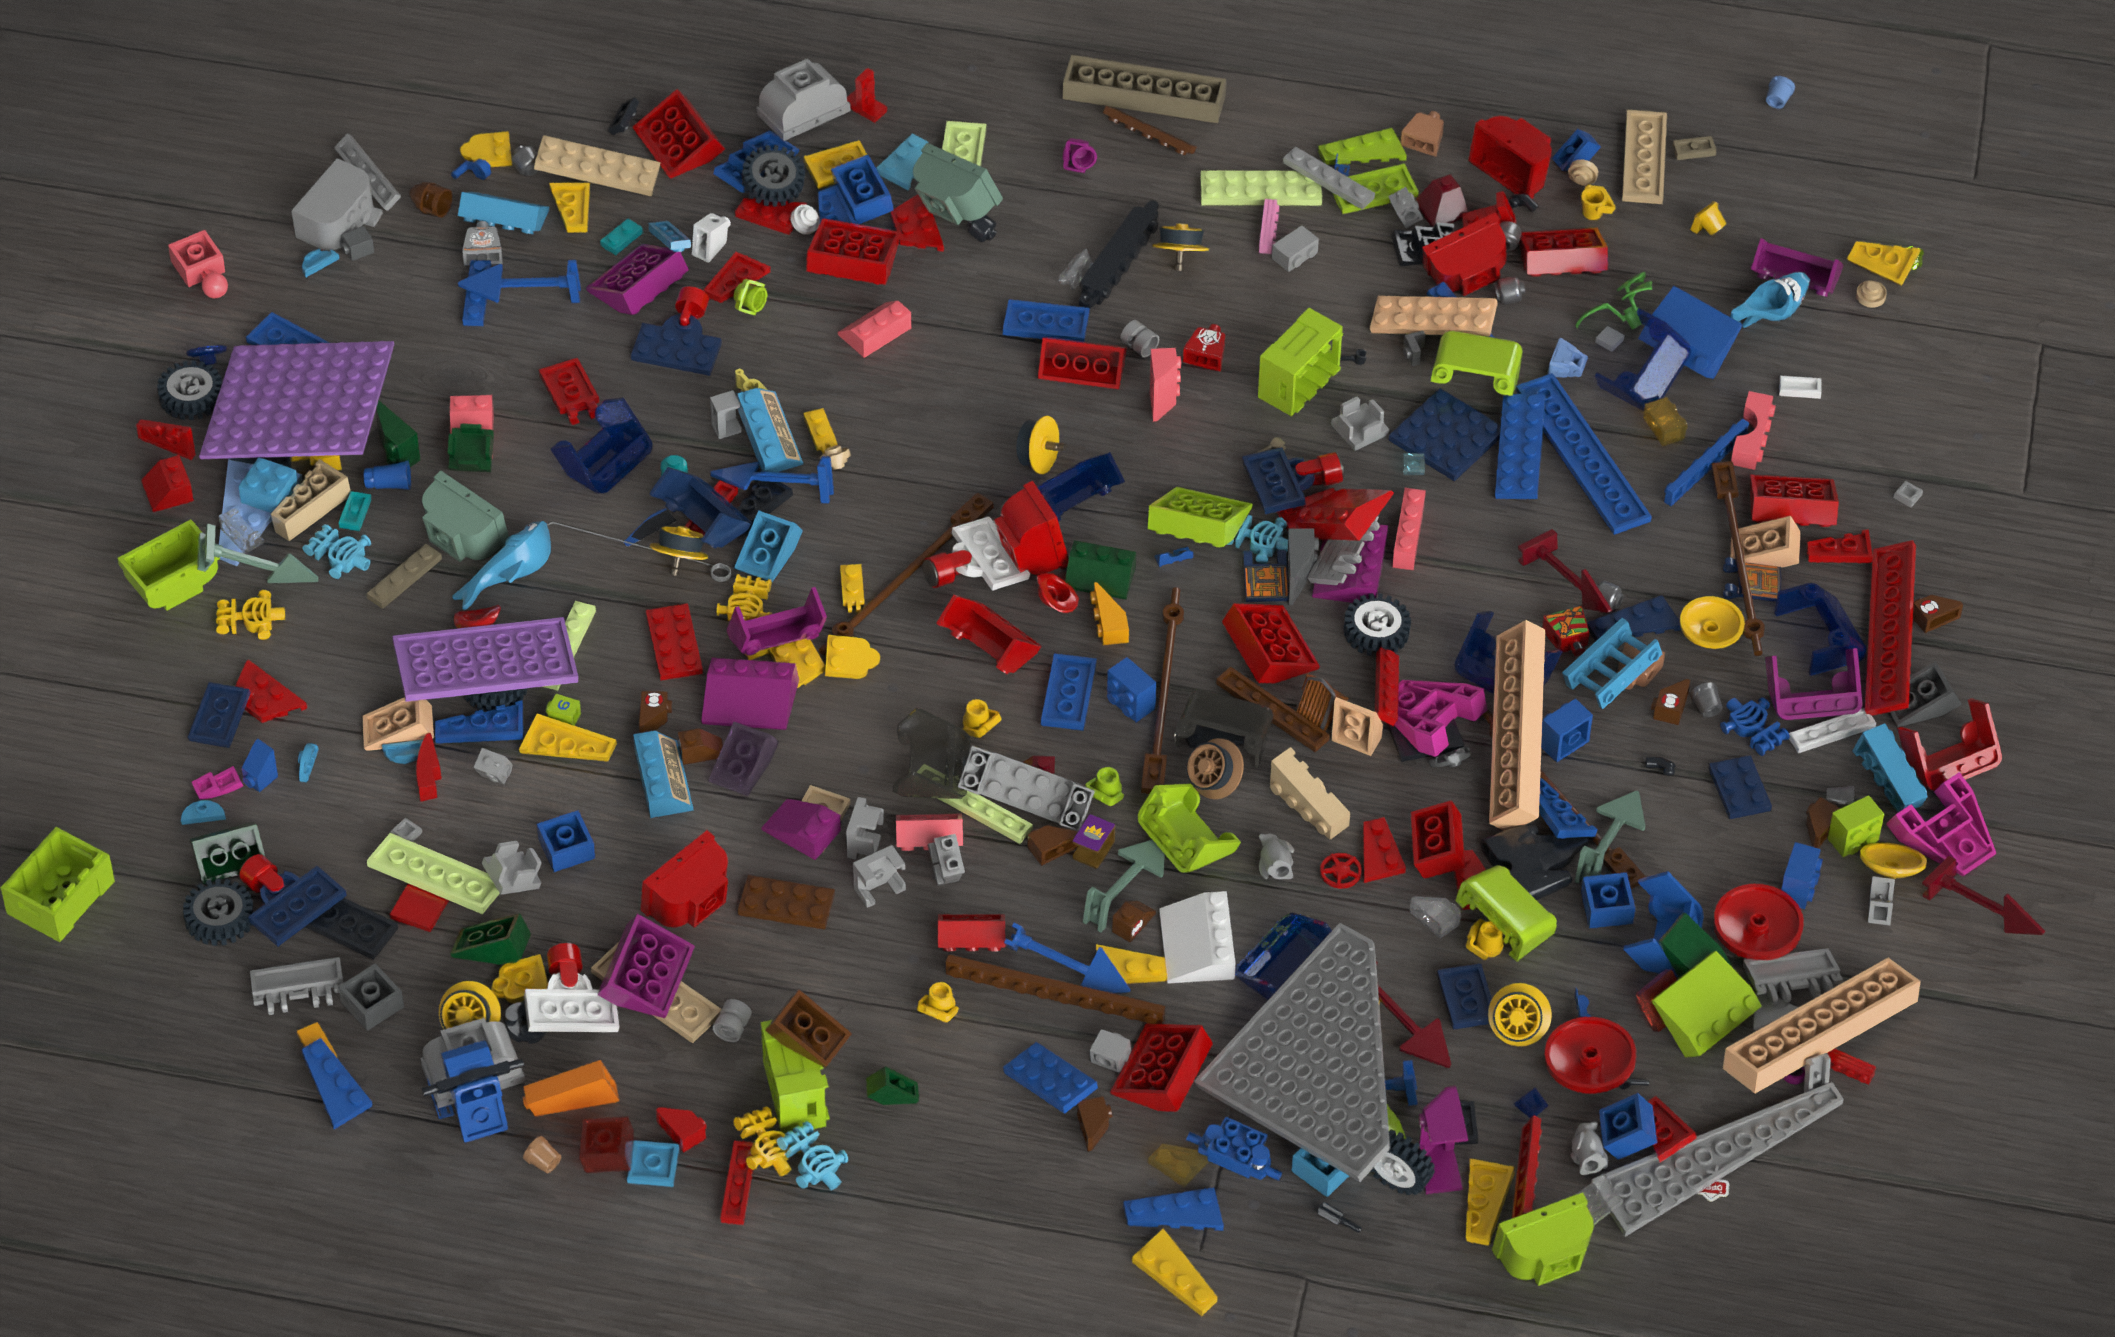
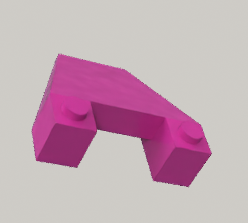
M1402 680L1399 682L1398 720L1394 726L1419 752L1436 757L1449 745L1445 727L1453 718L1455 719L1458 716L1476 721L1488 710L1484 689L1465 683Z
M1959 772L1934 791L1946 809L1925 822L1911 804L1892 817L1886 825L1899 842L1917 850L1939 864L1948 856L1955 858L1956 873L1965 876L1997 853L1973 789Z

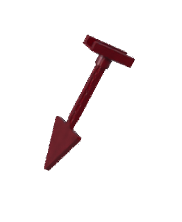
M1553 529L1518 546V550L1522 552V557L1519 558L1520 564L1525 566L1539 558L1547 561L1582 592V607L1584 609L1605 613L1612 611L1586 569L1581 570L1580 579L1552 554L1553 551L1558 549L1557 532Z
M1948 856L1922 882V885L1928 887L1923 893V897L1931 900L1942 888H1945L1949 891L1953 890L2003 916L2005 933L2043 935L2045 933V930L2009 894L2004 896L2003 907L1999 903L1958 883L1953 878L1956 875V859Z
M1378 985L1379 1001L1413 1035V1037L1399 1047V1051L1450 1068L1451 1060L1440 1019H1435L1423 1029L1419 1028Z

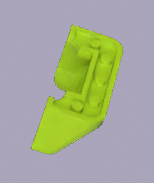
M1447 331L1440 340L1431 382L1447 383L1451 380L1453 371L1459 370L1493 376L1495 390L1500 394L1513 396L1519 378L1522 347L1515 341L1458 331Z
M1191 784L1155 785L1139 810L1138 822L1180 872H1193L1236 851L1241 842L1233 833L1225 832L1218 839L1195 812L1200 803V796Z
M1499 865L1469 877L1462 882L1455 900L1462 908L1470 904L1472 910L1478 908L1505 935L1504 942L1506 944L1510 943L1512 947L1509 955L1516 962L1552 936L1557 928L1555 916L1548 912L1510 875L1507 868Z

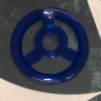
M225 345L198 347L187 350L186 355L189 357H199L200 362H205V365H212L217 363L214 355L226 352L227 347Z

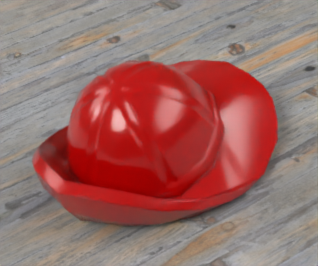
M1042 573L1037 576L1039 584L1038 594L1043 604L1063 613H1069L1076 609L1079 597L1072 586L1056 574Z
M498 604L479 610L459 611L454 615L455 626L460 629L494 625L501 607Z

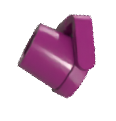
M1069 138L1066 146L1063 148V167L1066 170L1085 173L1086 169L1091 168L1096 163L1097 153L1089 145L1088 141ZM1070 156L1074 165H1069Z

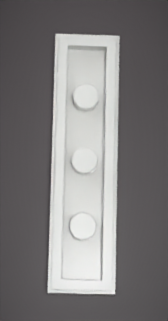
M1862 708L1855 714L1841 715L1789 733V740L1796 751L1801 753L1875 728L1876 722L1872 715L1866 714L1865 708Z

